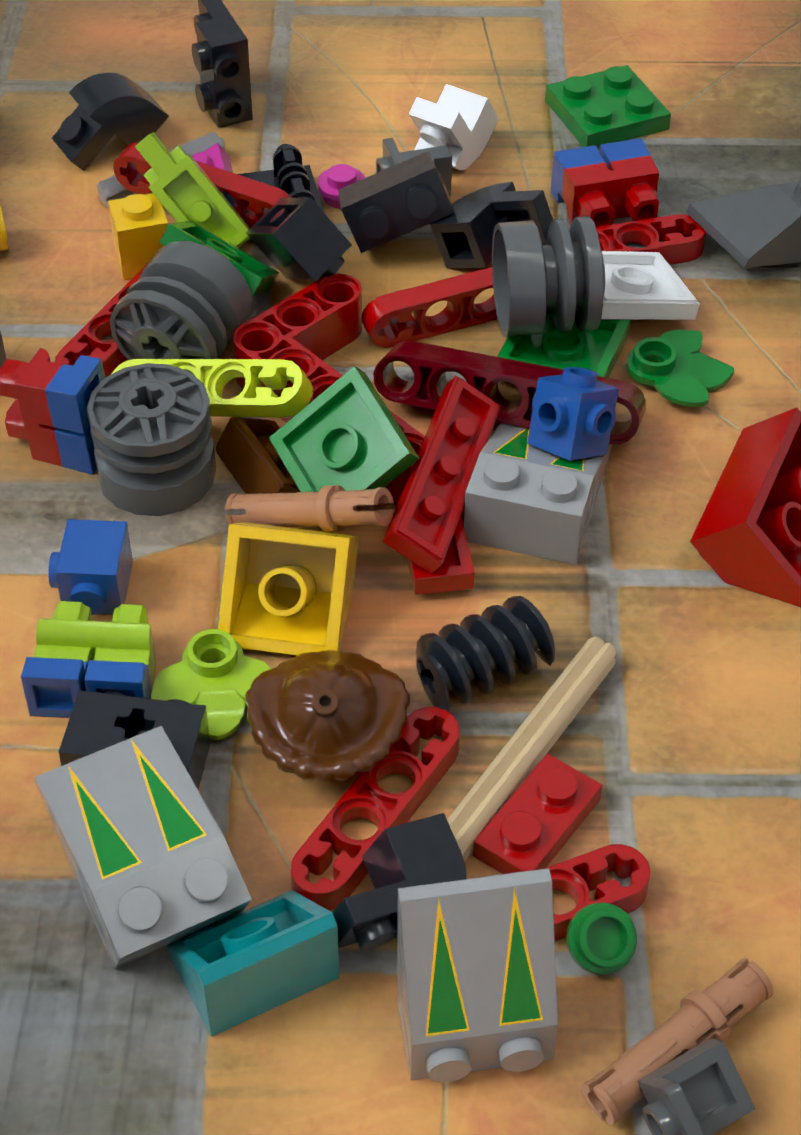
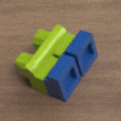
M60 601L51 619L38 618L35 652L33 657H26L21 674L30 716L70 718L79 690L98 693L119 692L131 697L151 699L156 659L151 625L148 623L147 610L143 605L121 604L118 608L114 609L112 622L93 621L90 607L82 602Z

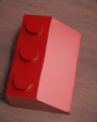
M796 407L743 428L690 543L724 583L801 607V412Z

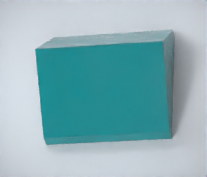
M293 890L167 945L170 956L211 1037L339 978L338 928L333 913Z

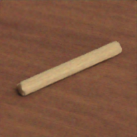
M592 637L586 641L449 816L447 821L461 850L464 862L473 851L474 840L546 756L613 668L617 650L612 643H605L600 637Z

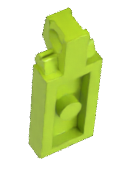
M153 132L135 146L152 167L144 174V177L150 183L148 188L176 222L193 221L237 248L250 239L246 234L250 229L193 157L190 154H186L180 145L170 152Z

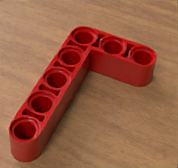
M338 273L330 278L325 276L239 326L233 334L234 358L284 359L293 361L301 368L313 386L310 404L343 376L323 360L352 343L361 335L363 330L361 321V283L356 278L347 274ZM237 377L238 385L244 389L246 379ZM290 380L287 381L285 388L292 387L293 383ZM283 389L273 391L278 397H281ZM390 411L418 455L425 436ZM294 416L281 419L287 423ZM413 465L384 487L390 491L394 502L392 504L397 506V494L403 492Z

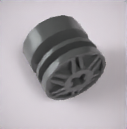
M590 216L573 219L570 230L563 218L554 219L550 223L547 242L544 245L534 221L505 222L495 225L492 241V278L496 315L503 337L541 334L547 310H551L555 327L559 333L570 332L574 320L580 331L598 329L602 318L603 297L605 293V265L595 223Z
M191 241L170 242L158 250L142 271L139 280L130 286L126 296L122 297L114 307L109 319L112 337L128 360L220 359L227 345L232 343L235 330L247 322L253 310L252 292L240 271L226 257L215 250Z
M145 363L126 367L109 375L91 392L87 413L91 426V437L95 446L94 456L98 479L103 495L116 507L136 515L162 516L183 511L199 502L206 495L214 483L216 461L214 442L211 437L210 399L204 384L191 372L170 364Z

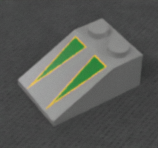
M501 423L480 452L465 492L464 529L467 542L576 565L610 456L612 444H609L607 454L569 461L527 444L529 428Z
M162 726L35 777L36 785L114 969L242 912L251 902V896L223 833Z
M549 868L398 888L397 1005L410 1080L429 1078L435 1082H452L467 1076L473 1071L502 1067L506 1071L521 1072L535 1068L543 1061L553 1060L558 1029L553 892Z

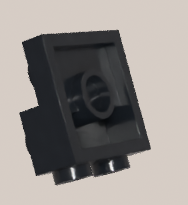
M198 0L199 15H195L193 19L197 43L192 44L191 50L201 81L200 84L195 85V94L199 108L202 112L208 111L218 128L253 120L248 39L221 0Z

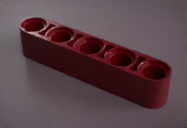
M403 341L396 344L378 362L373 378L377 391L385 399L436 410L444 388L448 384L445 372L454 371L461 374L472 387L501 406L495 422L530 429L533 411L532 402L537 388L538 377L563 374V369L417 341ZM401 361L406 363L414 373V381L401 379L394 370L393 362ZM598 376L597 381L619 388L616 403L624 405L631 414V420L626 422L615 421L610 435L609 444L625 443L636 434L646 411V399L643 392L632 383ZM509 382L514 384L520 390L522 400L510 401L505 399L498 389V383Z

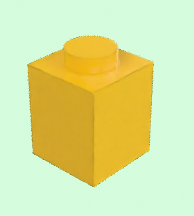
M153 193L145 195L133 194L126 198L108 201L114 249L123 280L132 279L151 261L158 250L164 247L159 242L168 227V221L161 202Z

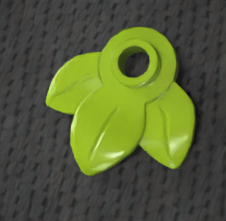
M219 629L203 630L190 639L182 654V661L170 665L159 672L154 681L151 699L164 701L177 699L190 704L205 705L209 736L214 740H222L240 728L245 717L246 692L250 689L253 680L258 675L271 668L264 661L245 656L239 643L226 631Z

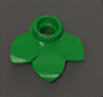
M672 330L663 333L659 338L650 337L642 339L630 351L626 363L627 372L634 380L644 385L655 387L664 399L686 407L707 405L709 402L708 392L715 391L724 386L734 375V367L701 353L702 332L696 330Z

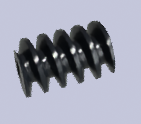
M512 596L502 606L491 605L487 607L481 616L472 614L464 617L460 622V626L458 624H447L442 627L438 635L435 633L422 635L416 645L417 672L432 705L449 712L451 706L448 692L452 691L460 703H469L473 698L471 681H473L481 693L489 694L494 689L492 672L495 673L503 684L509 685L516 679L514 662L526 675H531L537 670L535 653L543 662L551 666L555 660L554 640L549 625L541 612L526 598Z

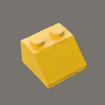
M247 522L229 524L218 629L229 633L242 649L297 656L306 652L340 651L353 596L359 536Z

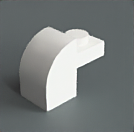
M448 84L445 85L437 104L416 97L409 112V116L420 131V139L414 150L447 145L452 155V168L458 170H466L481 155L499 120L488 98Z

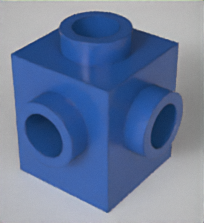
M565 367L563 374L538 377L537 388L532 402L533 411L527 444L569 461L607 454L611 431L616 421L615 407L619 388L597 381L598 374L595 371L580 367Z

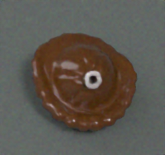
M326 650L301 653L294 658L283 661L275 668L262 672L253 680L250 689L246 692L245 703L248 706L247 721L252 728L251 733L255 743L262 746V754L267 759L275 761L278 769L284 772L296 774L299 778L306 781L318 780L326 784L333 780L345 781L353 775L366 773L372 770L375 762L384 760L389 755L390 747L397 745L401 737V730L407 722L406 710L410 705V694L405 688L404 681L396 673L382 668L379 663L367 659L358 653Z

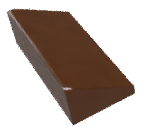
M230 417L216 444L217 454L245 494L301 492L269 439L270 436L280 429L276 421Z

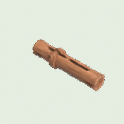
M340 485L323 486L319 492L233 493L226 501L225 510L245 509L246 514L225 515L228 525L247 522L281 527L320 526L325 532H340L346 526L376 525L379 527L389 525L393 518L394 509L373 510L372 505L394 502L390 491L384 487L346 491Z
M743 958L710 987L708 986L702 992L694 990L681 999V1009L675 1012L671 1018L622 1054L608 1068L582 1085L583 1095L594 1113L601 1120L604 1121L606 1119L609 1125L615 1124L620 1117L632 1109V1106L645 1097L638 1080L710 1038L723 1042L730 1038V1028L737 1024L752 1009H755L773 995V986L766 973L755 962L751 961L749 963L747 958Z

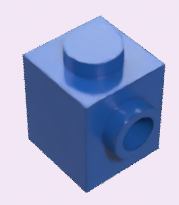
M67 519L60 552L51 553L48 570L50 587L58 588L61 601L82 602L90 607L91 615H113L115 608L125 604L133 564L127 522Z

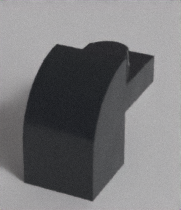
M100 73L84 79L69 92L79 105L62 122L52 139L71 163L85 171L114 135L128 145L140 142L148 134L156 133L169 115L147 91L128 77L118 73Z
M505 182L476 190L460 198L452 204L455 213L430 223L446 268H486L492 262V241L496 224L534 221L544 245L547 242V235L553 217L543 190L516 191L513 182Z
M444 813L384 829L364 853L362 859L375 889L344 898L332 912L338 928V948L358 943L360 950L364 951L384 945L394 938L397 940L398 888L466 879L464 859Z

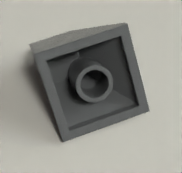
M801 180L798 183L774 184L689 204L686 213L744 268L801 262Z

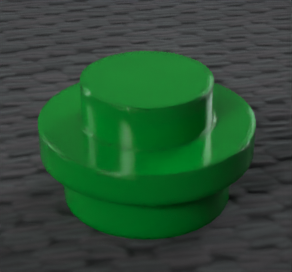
M593 903L581 908L572 917L567 928L566 941L571 957L581 968L591 973L610 974L622 969L633 957L637 945V933L633 921L624 910L609 903Z

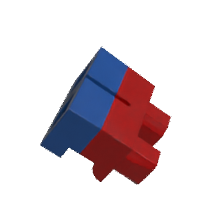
M642 138L601 144L600 152L596 145L554 152L551 193L557 203H566L570 225L576 217L590 216L595 223V227L614 224V219L630 217L632 221L657 217L659 207L657 196L659 171Z
M40 348L29 363L9 358L1 366L0 395L18 399L13 402L6 412L5 426L7 434L10 437L28 440L32 459L91 475L97 470L94 456L95 446L91 437L87 406L91 392L105 378L102 360L100 358L80 355L73 366L51 362L49 353L45 349Z

